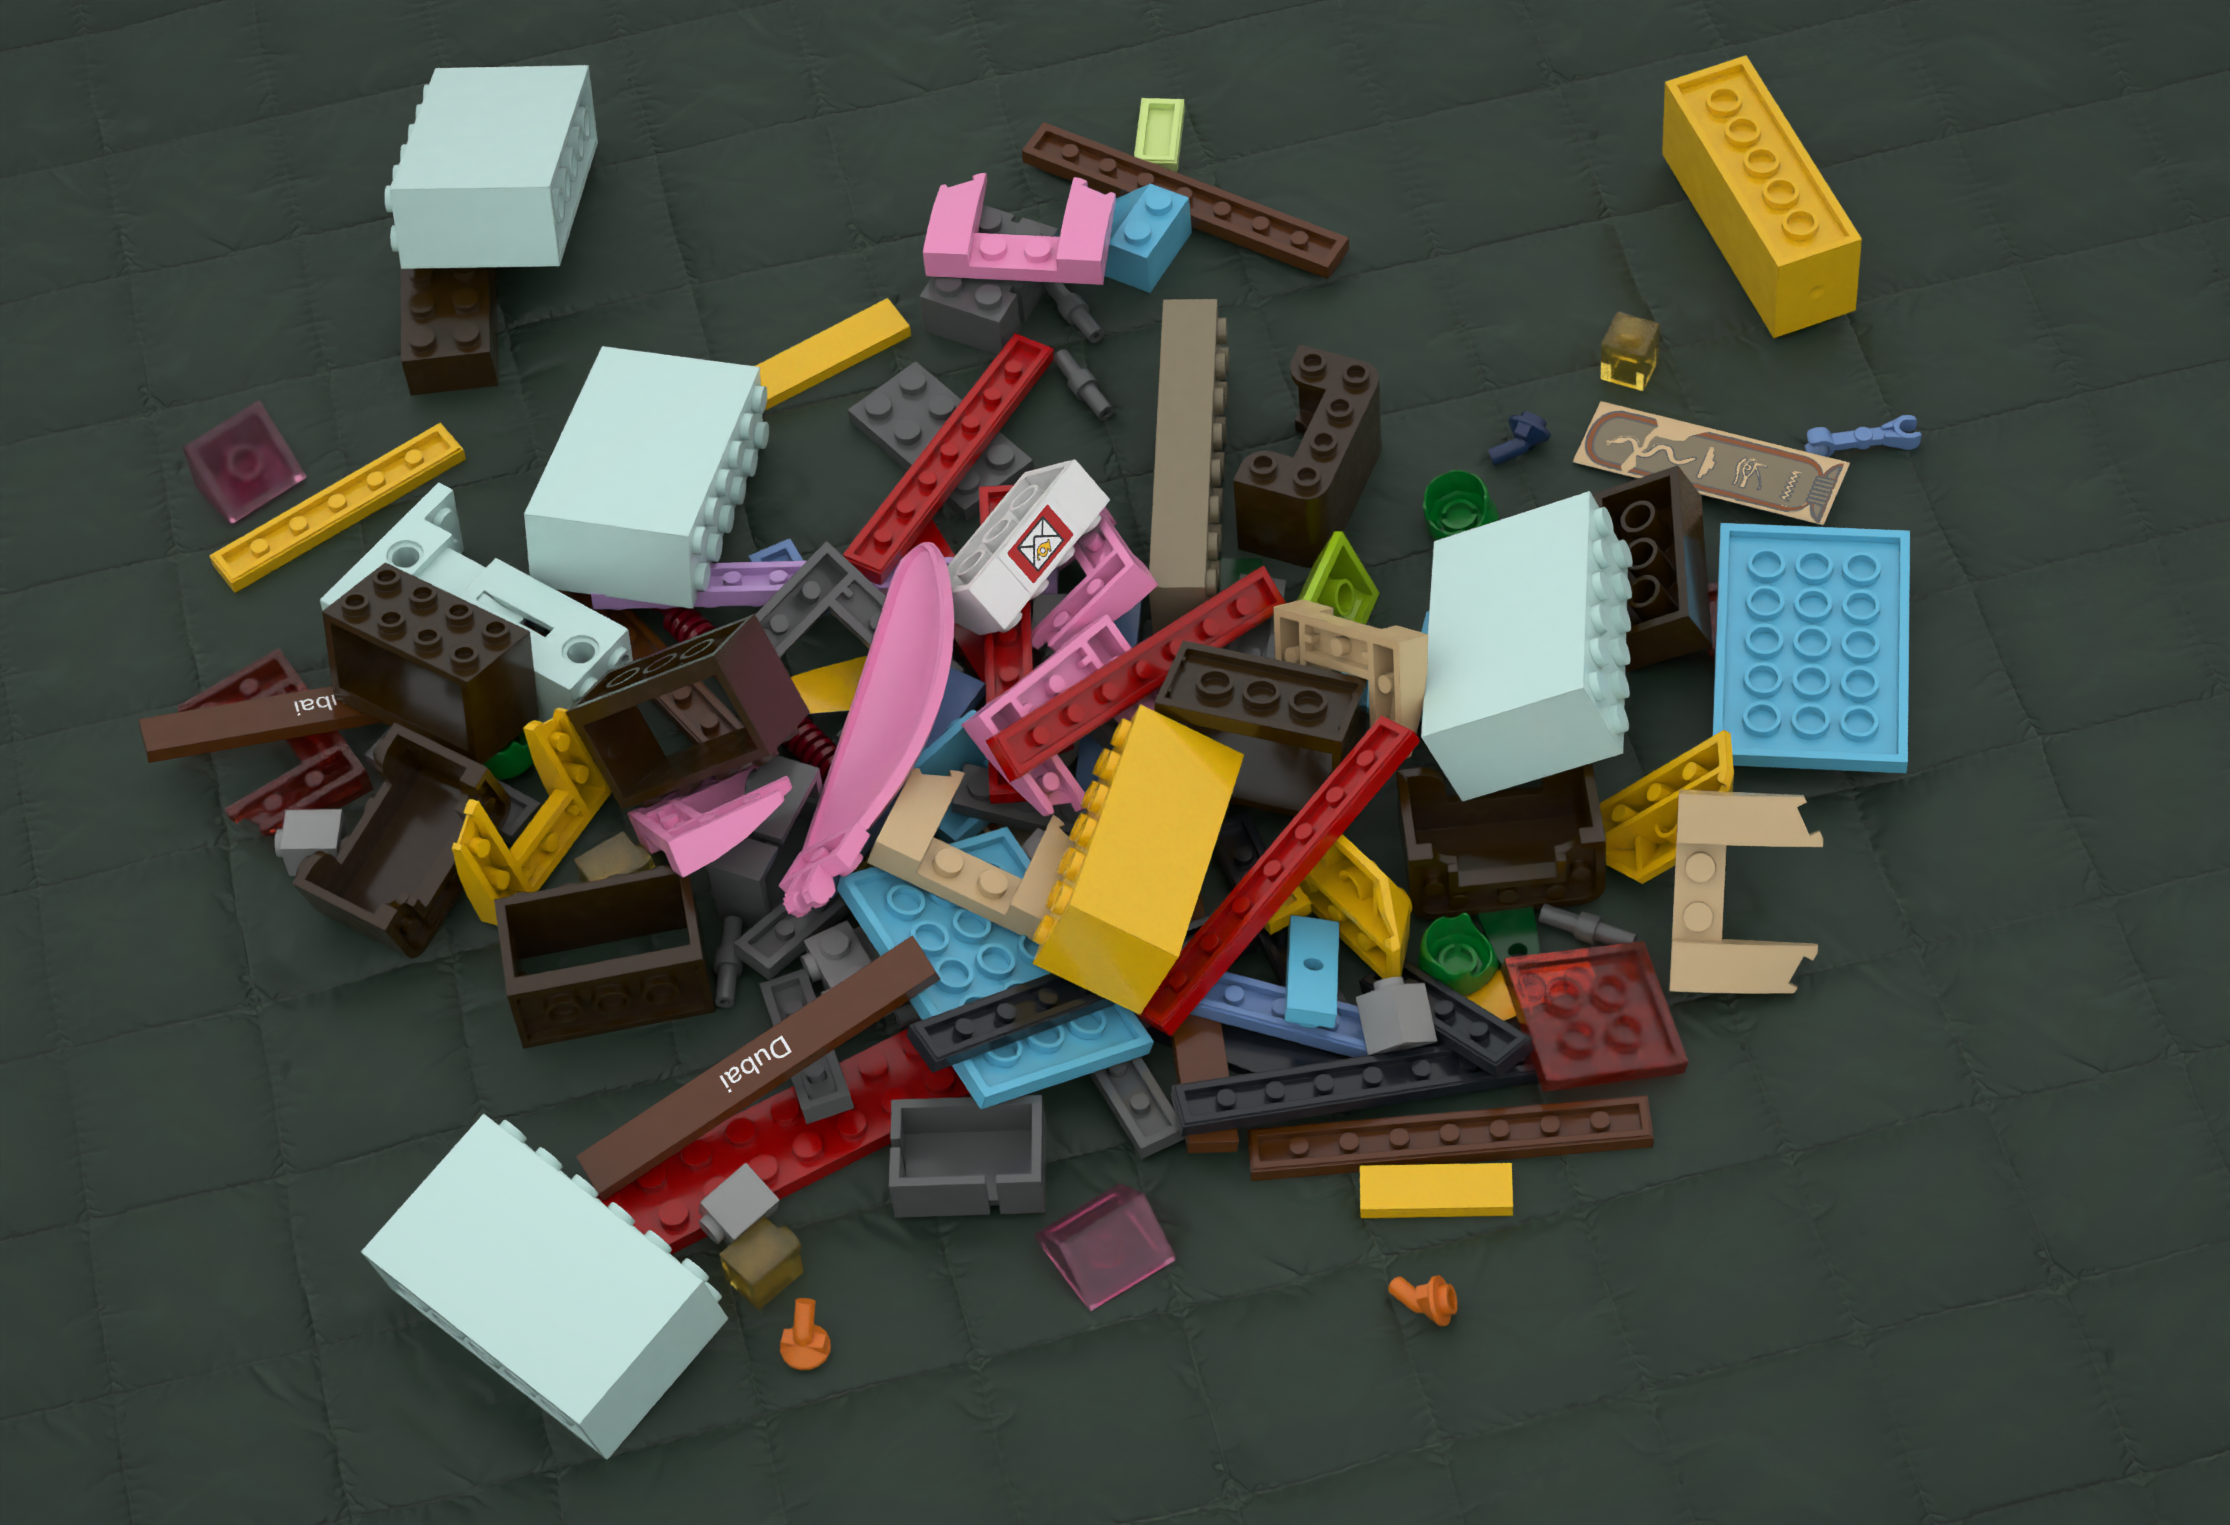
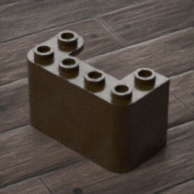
M1299 344L1291 361L1290 375L1292 381L1298 386L1299 412L1295 418V431L1306 433L1294 457L1271 451L1254 452L1247 456L1233 479L1238 549L1300 567L1312 568L1334 531L1344 532L1380 456L1382 448L1380 383L1378 371L1373 365L1365 361Z
M394 723L387 735L379 739L373 751L375 768L384 780L383 785L377 794L372 795L367 801L363 816L353 832L342 840L337 857L335 858L323 850L306 856L299 864L292 884L315 910L413 959L421 955L429 946L464 890L458 876L452 846L453 843H457L466 818L464 810L468 800L472 799L480 802L499 833L509 816L511 799L487 767Z
M1592 763L1543 777L1542 787L1513 788L1496 791L1463 802L1458 795L1446 796L1444 777L1437 770L1422 766L1396 770L1398 821L1408 892L1412 903V912L1418 917L1424 919H1438L1443 916L1453 918L1464 912L1469 916H1474L1479 913L1533 907L1534 910L1542 909L1544 904L1554 907L1582 905L1595 901L1604 893L1606 887V839Z

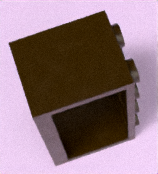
M386 562L322 611L334 699L391 727L394 723H397L481 765L524 731L523 728L529 722L539 718L529 630Z
M755 614L607 671L566 712L622 810L641 803L643 808L650 807L664 799L669 792L677 790L679 794L688 793L700 786L704 779L712 776L717 781L726 779L739 771L742 765L750 762L754 767L768 763L779 754L777 747L798 734L797 726L810 713ZM716 675L745 727L665 756L637 705Z
M1182 641L1155 700L1154 711L1244 754L1229 803L1295 817L1366 734L1368 680L1334 671Z
M662 865L653 870L626 875L614 874L605 879L579 884L566 883L558 888L531 893L519 892L510 897L494 899L507 998L523 1049L716 1012L701 919L690 874L681 877L672 870L670 865ZM688 928L690 940H688V945L527 976L525 971H522L521 959Z

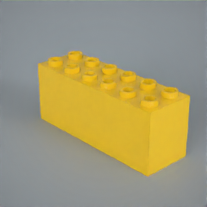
M1745 55L1666 81L1664 89L1662 155L1772 337L1776 338L1856 311L1862 238L1748 57Z
M1141 704L1130 721L1124 718L1121 719L1110 742L1114 748L1112 750L1104 748L1095 763L1092 774L1099 777L1098 781L1092 780L1080 805L1087 809L1086 815L1080 813L1069 835V840L1075 842L1074 848L1069 846L1065 851L1057 869V873L1063 876L1062 882L1057 880L1054 883L1045 902V907L1051 909L1050 916L1044 914L1032 939L1033 942L1039 944L1033 961L1034 965L1139 1015L1179 957L1244 758V754Z

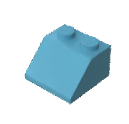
M1148 184L1116 198L1105 276L1150 293L1192 234L1189 197L1153 184Z

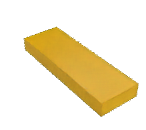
M1512 1163L1360 1166L1361 1218L1513 1216Z

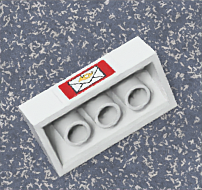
M1075 459L1024 472L948 564L955 623L978 635L998 631L1005 633L1012 629L1021 620L1023 614L1020 611L1026 603L1039 596L1049 584L1047 577L1052 571L1066 563L1075 552L1073 545L1077 540L1098 525L1101 520L1099 513L1110 499Z

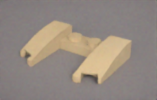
M1303 599L1274 606L1276 660L1329 671L1333 669L1367 679L1369 686L1370 728L1382 715L1414 731L1417 735L1423 710L1427 679L1428 634L1397 625L1384 629L1375 628L1333 616V607Z
M913 768L875 841L867 863L1019 935H1026L1028 939L1032 940L1044 914L1050 916L1051 909L1045 907V902L1054 883L1057 880L1062 882L1063 876L1057 873L1060 861L1069 846L1074 848L1075 843L1069 840V837L1062 831L1065 824L1055 815L1052 816L1025 875L1021 879L934 838L965 773L950 770L947 776L921 774L920 768Z
M1679 789L1670 991L1742 994L1795 993L1797 986L1789 981L1803 957L1814 960L1818 953V944L1722 939L1726 845L1823 847V837L1820 830L1809 834L1797 808L1807 803L1804 795Z

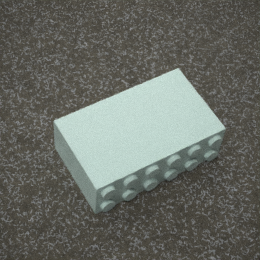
M589 65L435 68L430 83L424 85L423 102L416 106L415 123L409 125L408 142L401 146L400 163L393 167L392 184L387 185L385 188L386 211L393 212L395 224L391 227V247L393 252H399L401 269L560 266L598 144Z
M602 346L524 513L530 576L555 590L584 594H604L605 597L693 609L697 600V591H706L708 588L711 574L709 563L719 561L723 545L722 537L724 533H730L732 530L736 504L742 505L744 501L747 477L755 475L759 449H765L767 446L769 424L768 422H763L762 413H764L767 403V387L761 386L760 367Z
M1590 491L1434 541L1428 625V667L1423 701L1421 738L1462 802L1623 754L1624 732L1629 730L1624 703L1625 698H1628L1630 695L1629 685L1625 676V665L1630 664L1626 632L1631 630V621L1627 612V600L1632 597L1631 586L1628 580V568L1632 567L1633 561L1626 541H1619L1613 532V523L1608 510L1605 507L1599 508Z
M483 1114L366 1245L361 1253L395 1293L608 1460L728 1320V1317L718 1304L722 1296L707 1282L709 1276L698 1265L688 1258H685L680 1263L670 1254L672 1248L656 1233L648 1230L643 1235L633 1226L635 1220L623 1208L614 1202L608 1207L596 1198L599 1195L596 1189L581 1176L576 1174L570 1179L560 1170L563 1167L562 1164L544 1148L539 1147L536 1152L524 1143L527 1138L510 1122L503 1120L498 1125Z

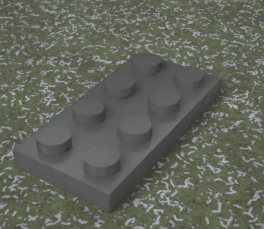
M915 361L849 408L848 415L849 421L908 471L962 400ZM998 432L945 501V504L965 521H968L980 512L979 487L1014 485L1024 472L1034 470L1033 460L1002 433Z

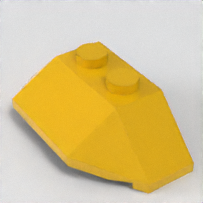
M1722 730L1599 803L1606 839V865L1641 884L1676 865L1679 789L1733 792L1734 768L1731 733Z
M1342 834L1299 884V887L1311 901V910L1320 919L1338 921L1339 937L1382 979L1401 977L1410 937L1411 900L1404 889L1397 887L1379 869L1374 861L1366 857Z

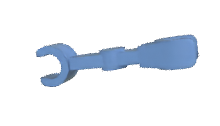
M1912 415L1900 416L1877 428L1859 427L1854 431L1831 433L1829 429L1824 427H1815L1807 432L1809 443L1805 445L1806 452L1825 457L1831 456L1835 450L1850 448L1868 449L1870 446L1881 444L1883 446L1912 450L1919 446L1922 434L1920 432H1903H1910L1916 429L1917 419Z

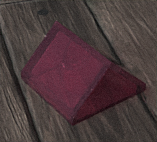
M260 400L252 403L182 447L196 488L229 524L235 523L307 477Z
M1120 1183L1035 1233L1037 1242L1089 1311L1094 1310L1175 1261V1255L1144 1193Z

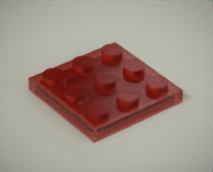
M1644 941L1504 958L1501 972L1521 1030L1532 1039L1534 1050L1530 1053L1543 1092L1684 1074L1688 1065V1059Z

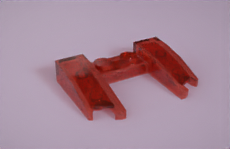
M278 648L178 706V712L309 689ZM337 730L285 739L284 741L301 765L224 810L228 818L235 823L245 818L260 825V833L267 837L275 834L277 829H283L286 810L339 809L369 793L374 788L366 769Z

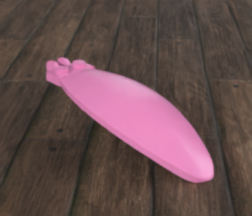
M923 542L913 548L901 559L895 570L803 849L779 884V887L785 892L783 905H785L788 914L797 918L808 914L812 907L816 909L826 905L836 891L833 877L839 874L842 877H846L861 863L863 855L860 851L870 837L868 831L882 816L905 783L930 736L939 713L948 680L953 651L954 605L950 575L945 558L939 548L932 542Z

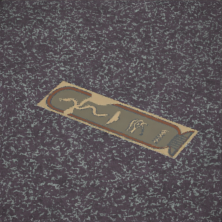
M1600 401L1573 460L1574 463L1634 478H1641L1678 465L1701 495L1824 525L1850 465L1849 462Z

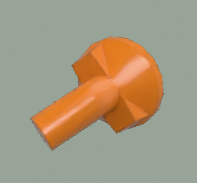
M1440 1275L1432 1276L1427 1284L1416 1286V1288L1401 1276L1394 1278L1389 1284L1388 1291L1411 1311L1425 1314L1440 1327L1447 1326L1451 1320V1315L1457 1312L1455 1289L1452 1284H1446L1444 1278Z
M798 1298L795 1300L794 1325L790 1329H784L780 1342V1353L784 1362L797 1370H811L819 1367L827 1360L831 1352V1341L827 1332L814 1324L816 1301L810 1298Z

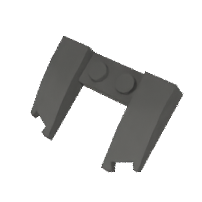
M826 541L755 615L779 658L827 611L870 649L886 596ZM951 658L950 667L963 672L964 669ZM843 728L835 736V738H837L838 740L840 739Z

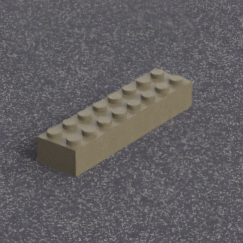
M1217 299L1163 300L1149 571L1159 584L1149 593L1153 634L1216 595L1217 588L1221 587V562L1218 560L1219 552H1222V524L1215 523H1220V515L1224 514L1223 488L1216 487H1221L1222 479H1225V452L1218 451H1223V444L1227 442L1226 417H1219V415H1224L1225 409H1228V382H1221V380H1226V374H1229L1230 352L1229 347H1221V345H1227L1228 326L1227 317L1219 318Z

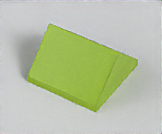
M1334 531L1314 562L1297 600L1303 599L1333 607V616L1366 625L1380 593L1343 531Z

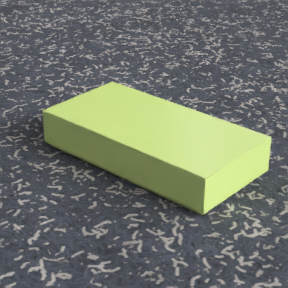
M1141 98L1134 152L1135 157L1178 172L1185 114L1184 99Z

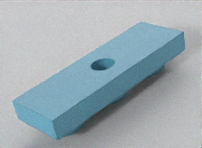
M1295 915L1290 916L1284 1021L1297 1023L1306 1028L1318 1026L1334 1028L1337 1016L1338 921Z

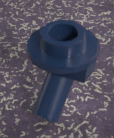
M1523 411L1520 416H1510L1508 423L1514 439L1488 449L1494 466L1521 456L1528 450H1533L1536 444L1549 441L1551 433L1545 428L1547 422L1541 417Z

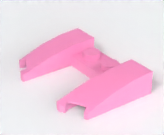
M986 173L973 175L972 181L952 187H947L946 184L940 186L932 209L923 249L926 276L1103 285L1116 205V195L1109 192L1104 195L1088 188L1086 180L1074 177L1060 237L978 233L987 185Z
M1106 506L1099 513L1101 520L1098 525L1077 540L1073 545L1075 548L1073 556L1066 563L1059 566V571H1061L1076 559L1087 576L1032 630L1033 649H1039L1044 644H1048L1047 646L1051 650L1057 652L1062 644L1089 623L1106 614L1114 622L1131 610L1159 585L1146 565L1131 552L1114 527L1117 523Z
M1108 614L1086 625L1062 644L1057 652L1005 693L994 698L961 724L992 765L1043 817L1054 814L1053 806L1071 803L1075 812L1086 810L1080 806L1085 792L1058 754L1022 777L1009 782L985 740L1131 649V646ZM1160 688L1113 718L1118 723L1122 718L1130 721L1140 704L1154 711L1155 700Z
M752 764L742 770L740 769L726 779L717 781L712 776L704 779L700 786L688 793L679 794L677 790L673 791L658 803L647 808L638 807L627 814L641 847L650 854L659 850L664 851L672 870L681 877H685L717 860L746 839L784 802V796L792 789L788 776H784L745 794V784L752 769L759 768V766L754 767Z

